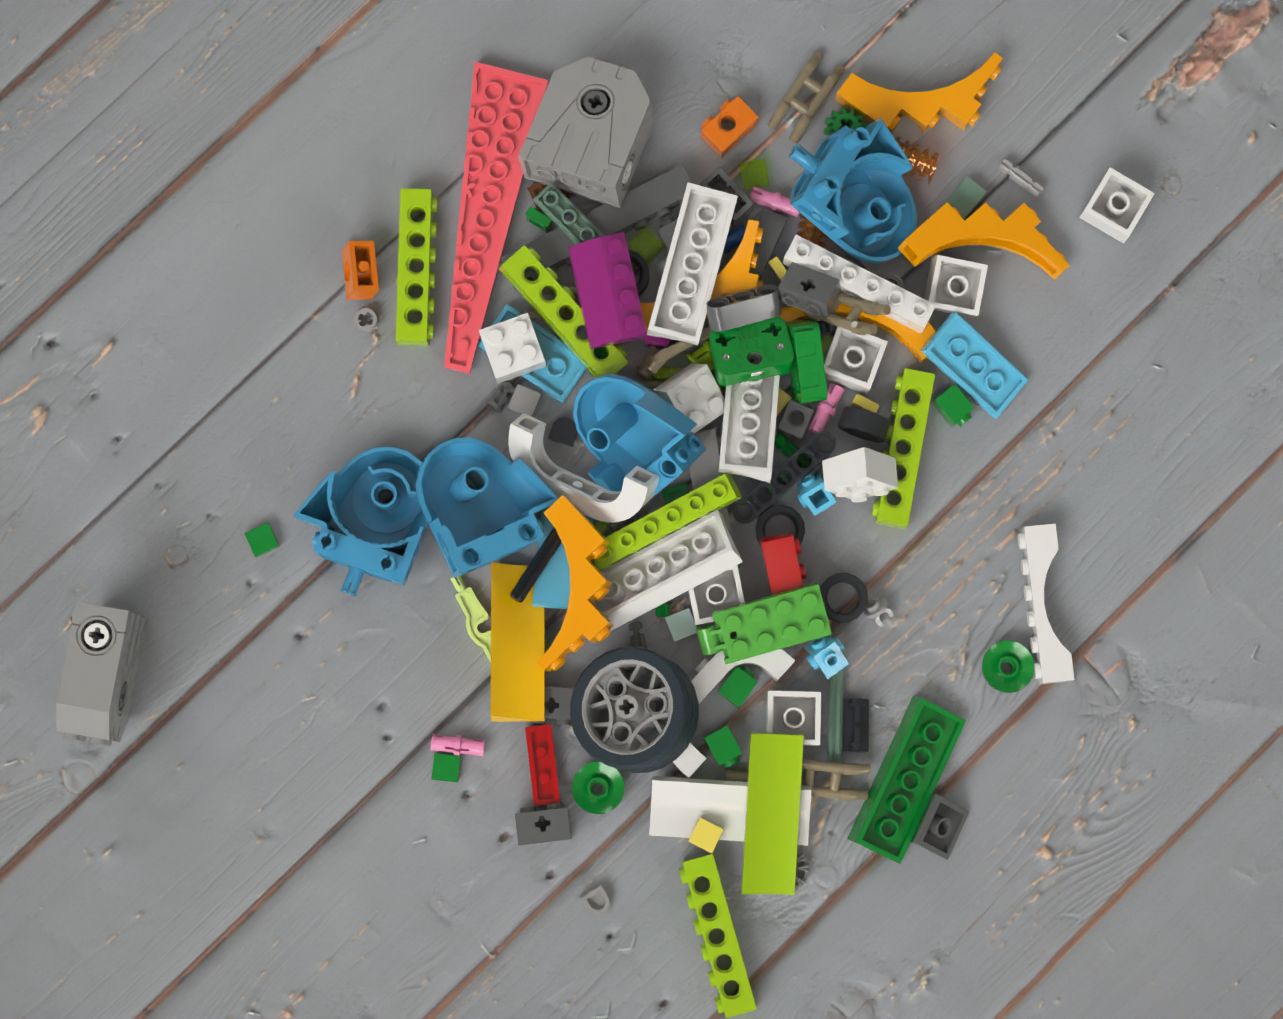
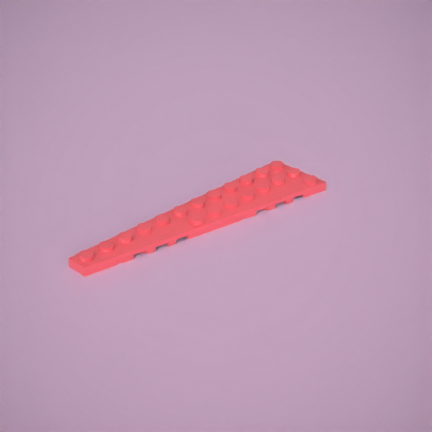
M475 61L444 364L446 369L470 374L480 339L479 330L483 328L501 262L500 257L503 254L524 177L518 155L549 84V80Z

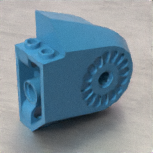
M611 373L596 376L580 389L575 399L573 417L576 429L586 447L599 461L589 471L588 475L597 485L605 489L621 491L624 477L636 466H639L660 476L657 489L653 495L654 497L707 450L701 440L691 431L697 423L646 385L632 378Z
M455 438L440 443L427 454L418 469L416 479L418 503L454 578L522 550L544 538L543 524L535 515L548 509L559 499L520 458L512 463L492 445L475 438Z

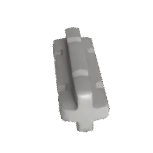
M1006 157L1000 163L998 169L1005 175L1009 174L1010 179L1023 189L1027 188L1028 192L1034 197H1038L1044 190L1045 186L1038 180L1034 181L1032 175L1020 166H1015L1014 162Z

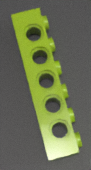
M400 188L396 342L398 345L429 346V339L434 338V323H430V313L435 311V299L430 298V289L435 288V273L431 272V263H436V247H432V237H437V222H433V212H437L438 199L433 197L431 189ZM416 212L426 214L421 222L413 221L412 216ZM416 237H422L425 239V242L421 247H413L411 245L412 240ZM415 262L424 264L423 270L418 273L412 272L410 268ZM415 287L423 289V294L419 298H412L410 296V291ZM415 312L421 313L423 317L419 323L413 324L409 322L411 314Z
M525 245L500 266L499 270L594 377L609 373L616 374L628 363L625 359L627 357L625 351L619 345L604 346L606 357L605 359H598L594 355V348L590 349L588 339L582 340L577 336V328L585 327L581 307L573 300L575 299L574 294L566 286L561 287L556 281L558 279L557 275L551 268H544L539 262L540 256L533 248L530 247L528 249ZM531 268L535 270L537 279L535 281L527 280L524 276L525 269ZM543 288L553 290L554 299L552 301H547L542 297ZM566 307L571 311L572 317L570 320H563L560 317V308Z
M904 368L902 375L897 374L894 390H899L897 400H892L890 415H894V420L885 440L890 441L888 451L883 450V454L896 458V467L901 468L905 476L903 479L898 480V488L888 491V493L893 492L899 496L900 503L898 505L889 504L886 499L887 495L880 496L879 501L874 500L871 516L876 517L875 524L906 529L908 526L935 374ZM908 392L915 393L918 396V402L915 404L908 403L905 399V394ZM903 417L911 418L914 427L911 429L903 428L900 424V419ZM899 442L906 443L909 447V453H898L896 444Z
M723 474L605 537L610 544L606 547L607 551L598 560L594 559L598 569L604 570L715 510H720L743 498L732 475Z
M709 854L682 862L683 868H679L682 884L688 883L690 893L686 894L689 909H695L698 919L693 920L697 936L702 935L705 945L700 946L704 962L710 961L712 971L707 973L711 987L717 986L720 996L715 998L719 1014L724 1012L725 1017L729 1018L757 1010L714 856ZM703 876L709 880L710 886L707 891L699 892L695 889L694 883L698 877ZM708 902L714 903L717 907L715 916L707 918L702 914V906ZM715 928H719L724 932V939L717 944L709 940V933ZM722 954L730 956V967L727 969L718 968L716 965L718 956ZM729 980H734L739 985V989L734 995H727L724 992V984Z

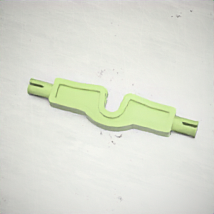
M461 576L456 577L460 586L453 577L450 580L458 592L455 597L466 616L468 634L474 643L483 648L491 663V630L485 633L478 631V626L488 620L489 615L478 601L472 588L466 587Z

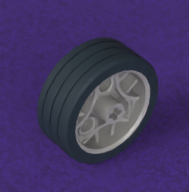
M620 647L605 652L593 660L581 673L574 686L570 702V718L574 734L581 746L591 757L619 770L631 773H649L669 765L687 749L696 731L699 719V702L691 680L676 663L648 649ZM646 670L653 671L649 689L638 686ZM663 681L666 687L660 688L661 682ZM623 684V692L621 695L616 696V687ZM663 699V709L659 712H656V703L659 700ZM608 708L609 722L601 723L600 710ZM656 727L660 735L653 742H650L645 736L651 729ZM628 729L629 736L625 741H622L621 733L623 730ZM642 743L645 747L639 749Z

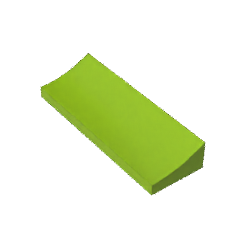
M750 731L742 894L795 895L804 735Z

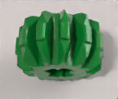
M841 107L840 114L833 110L831 112L832 118H826L825 124L828 127L824 128L823 133L831 135L840 130L842 125L844 127L847 125L851 129L856 130L859 127L866 128L867 124L860 123L864 118L862 114L854 116L856 111L854 108L850 110L849 114L846 113L845 107Z

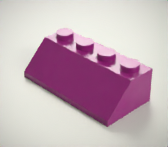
M625 233L601 236L568 247L590 349L642 339L647 332Z

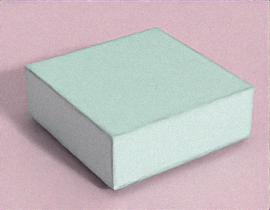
M689 608L665 617L674 642L697 634V626Z

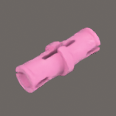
M753 186L749 198L753 203L768 207L773 212L777 210L796 218L798 217L799 211L790 205V198L781 196V193L777 191L772 193Z
M830 383L827 390V400L818 402L815 415L807 427L808 431L815 435L824 431L830 418L834 417L836 413L835 408L845 392L842 387L836 384L834 387V383Z
M436 734L432 736L431 751L451 752L457 756H460V754L484 755V739L463 738L462 735L457 734L456 737Z

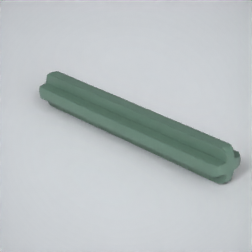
M844 669L829 678L827 761L842 763Z

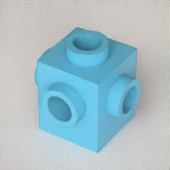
M819 471L814 474H807L797 484L800 492L797 498L804 508H810L814 516L837 502L833 493L825 491L824 478Z
M828 635L811 640L804 645L809 654L806 659L814 670L818 668L827 679L849 665L842 653L845 648L837 637L832 639Z

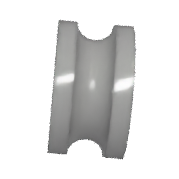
M362 308L355 314L354 322L361 331L371 332L378 326L379 318L372 309ZM372 314L373 317H370L373 320L372 324H366L364 327L361 326L360 323L363 322L360 320V317Z

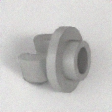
M883 597L871 599L864 611L865 616L868 619H872L879 626L883 625L880 621L882 613L885 612L888 616H893L892 610L888 608V601Z

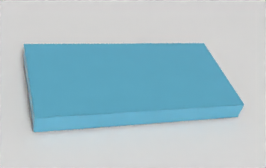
M506 304L492 325L523 314ZM531 320L546 367L521 375V377L563 404L587 368L562 340ZM481 340L477 346L484 352H486L483 342Z
M956 311L949 315L920 350L993 419L999 417L1029 380Z
M546 510L541 512L544 538L538 541V550L554 527L544 514ZM585 515L587 519L593 524V518ZM562 542L534 584L533 607L568 609L571 588L570 569Z

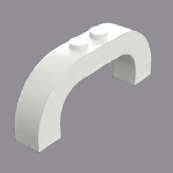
M525 413L511 423L508 445L512 461L515 462L520 458L558 498L562 495L568 497L584 515L603 522L624 521L635 515L653 497L657 489L660 476L639 466H636L624 477L621 491L605 489L557 466L550 460L543 445L546 423Z
M779 649L725 664V656L722 650L710 661L705 658L695 670L698 674L691 682L695 687L700 704L725 675L736 666L745 664L755 665L763 669L777 682L795 660L784 650ZM690 742L687 749L673 763L689 778L706 760V757Z

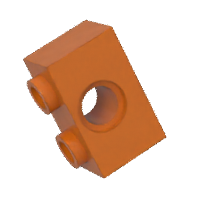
M739 96L733 101L728 99L719 108L721 112L715 118L710 116L701 125L700 137L721 159L753 130L759 122V117ZM724 121H731L735 127L732 130H725L721 124Z
M348 241L342 250L346 300H372L379 291L374 241Z

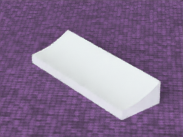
M687 183L647 335L698 345L707 314L706 303L711 299L738 198L737 195Z
M749 362L750 364H753V365L759 364V363H757V362ZM779 375L726 386L718 472L746 476L770 483Z
M717 509L601 571L612 585L608 587L609 592L600 601L595 600L593 603L614 624L609 629L610 631L743 562L722 514Z
M653 776L649 835L690 838L699 818H702L724 829L719 840L744 841L747 782ZM801 786L798 845L808 846L811 786Z

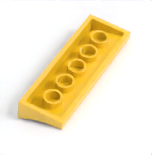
M491 562L490 716L492 722L545 721V670L537 663L545 654V608L532 606L534 585L522 603L516 602L510 597L511 591L528 566Z

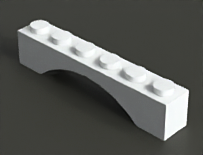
M1056 524L1026 526L1021 529V534H1018V546L1024 552V559L1021 560V572L1027 578V585H1024L1025 601L1030 603V611H1027V623L1029 627L1033 628L1034 637H1030V648L1032 653H1036L1037 663H1034V678L1039 679V685L1070 682L1074 680L1072 655L1053 632L1044 605L1046 574L1052 559L1059 550Z

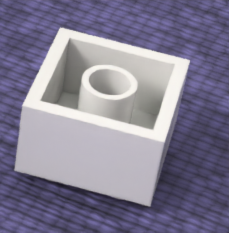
M1109 168L1079 218L1124 244L1155 193L1116 170Z
M941 255L932 257L924 299L936 305L934 311L949 314L956 311L960 316L977 317L979 315L988 265Z
M528 313L479 330L497 384L546 367L545 359Z
M837 327L824 361L826 380L867 395L888 341L870 334L857 335L849 330Z
M691 363L652 390L697 423L691 430L693 434L724 413L725 399L707 364Z
M862 447L822 461L824 489L836 494L837 497H846L851 499L852 502L859 503L866 501L867 497L887 495L888 491L898 488L896 458L869 448Z
M738 565L689 590L695 625L715 622L711 613L745 603Z
M767 691L766 732L804 735L803 746H819L821 692Z

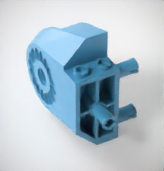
M879 118L866 128L859 127L856 130L847 126L841 128L823 139L814 155L798 143L791 150L792 153L789 154V158H792L801 165L804 171L791 191L790 205L847 253L859 260L868 263H882L899 256L901 252L898 247L916 230L917 225L914 199L901 176L913 167L883 120Z
M375 447L357 455L338 473L332 471L293 515L297 520L321 530V532L317 531L312 541V546L315 547L314 553L321 558L349 568L340 590L341 592L356 597L364 573L401 586H405L429 525L418 503L416 492L417 473L422 462L408 451L394 447ZM383 492H392L393 499L390 503L383 504L380 502V496Z

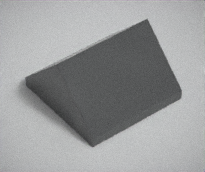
M932 794L910 843L948 860L969 811L938 794Z

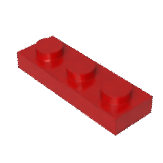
M552 725L525 727L534 806L561 803Z

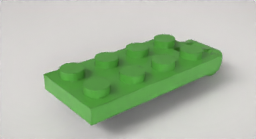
M818 583L711 613L715 623L703 625L696 629L702 654L711 655L723 650L725 664L832 634ZM736 632V636L730 637V633Z

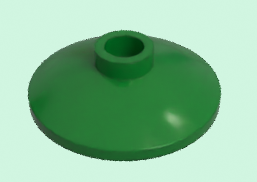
M1001 641L991 646L985 653L982 660V673L986 682L993 689L1003 693H1014L1022 690L1030 683L1034 675V660L1029 650L1022 644L1015 641ZM1004 663L1011 665L1010 672L1003 671L1002 665Z
M599 761L588 763L581 767L573 778V798L577 805L588 813H608L615 809L623 798V778L616 768L607 766ZM596 783L603 785L601 793L594 792L593 786Z

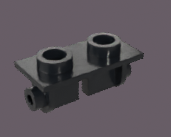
M843 699L842 751L869 752V699Z

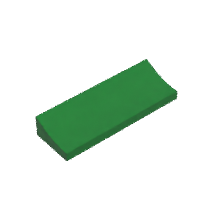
M912 697L868 792V798L864 801L849 833L848 840L901 864L966 720L923 698Z

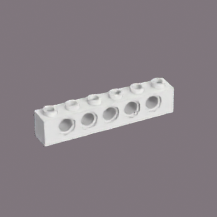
M795 235L783 260V264L787 267L794 262L840 279L841 293L864 301L889 305L891 308L890 313L885 316L922 334L936 307L935 304L798 235Z

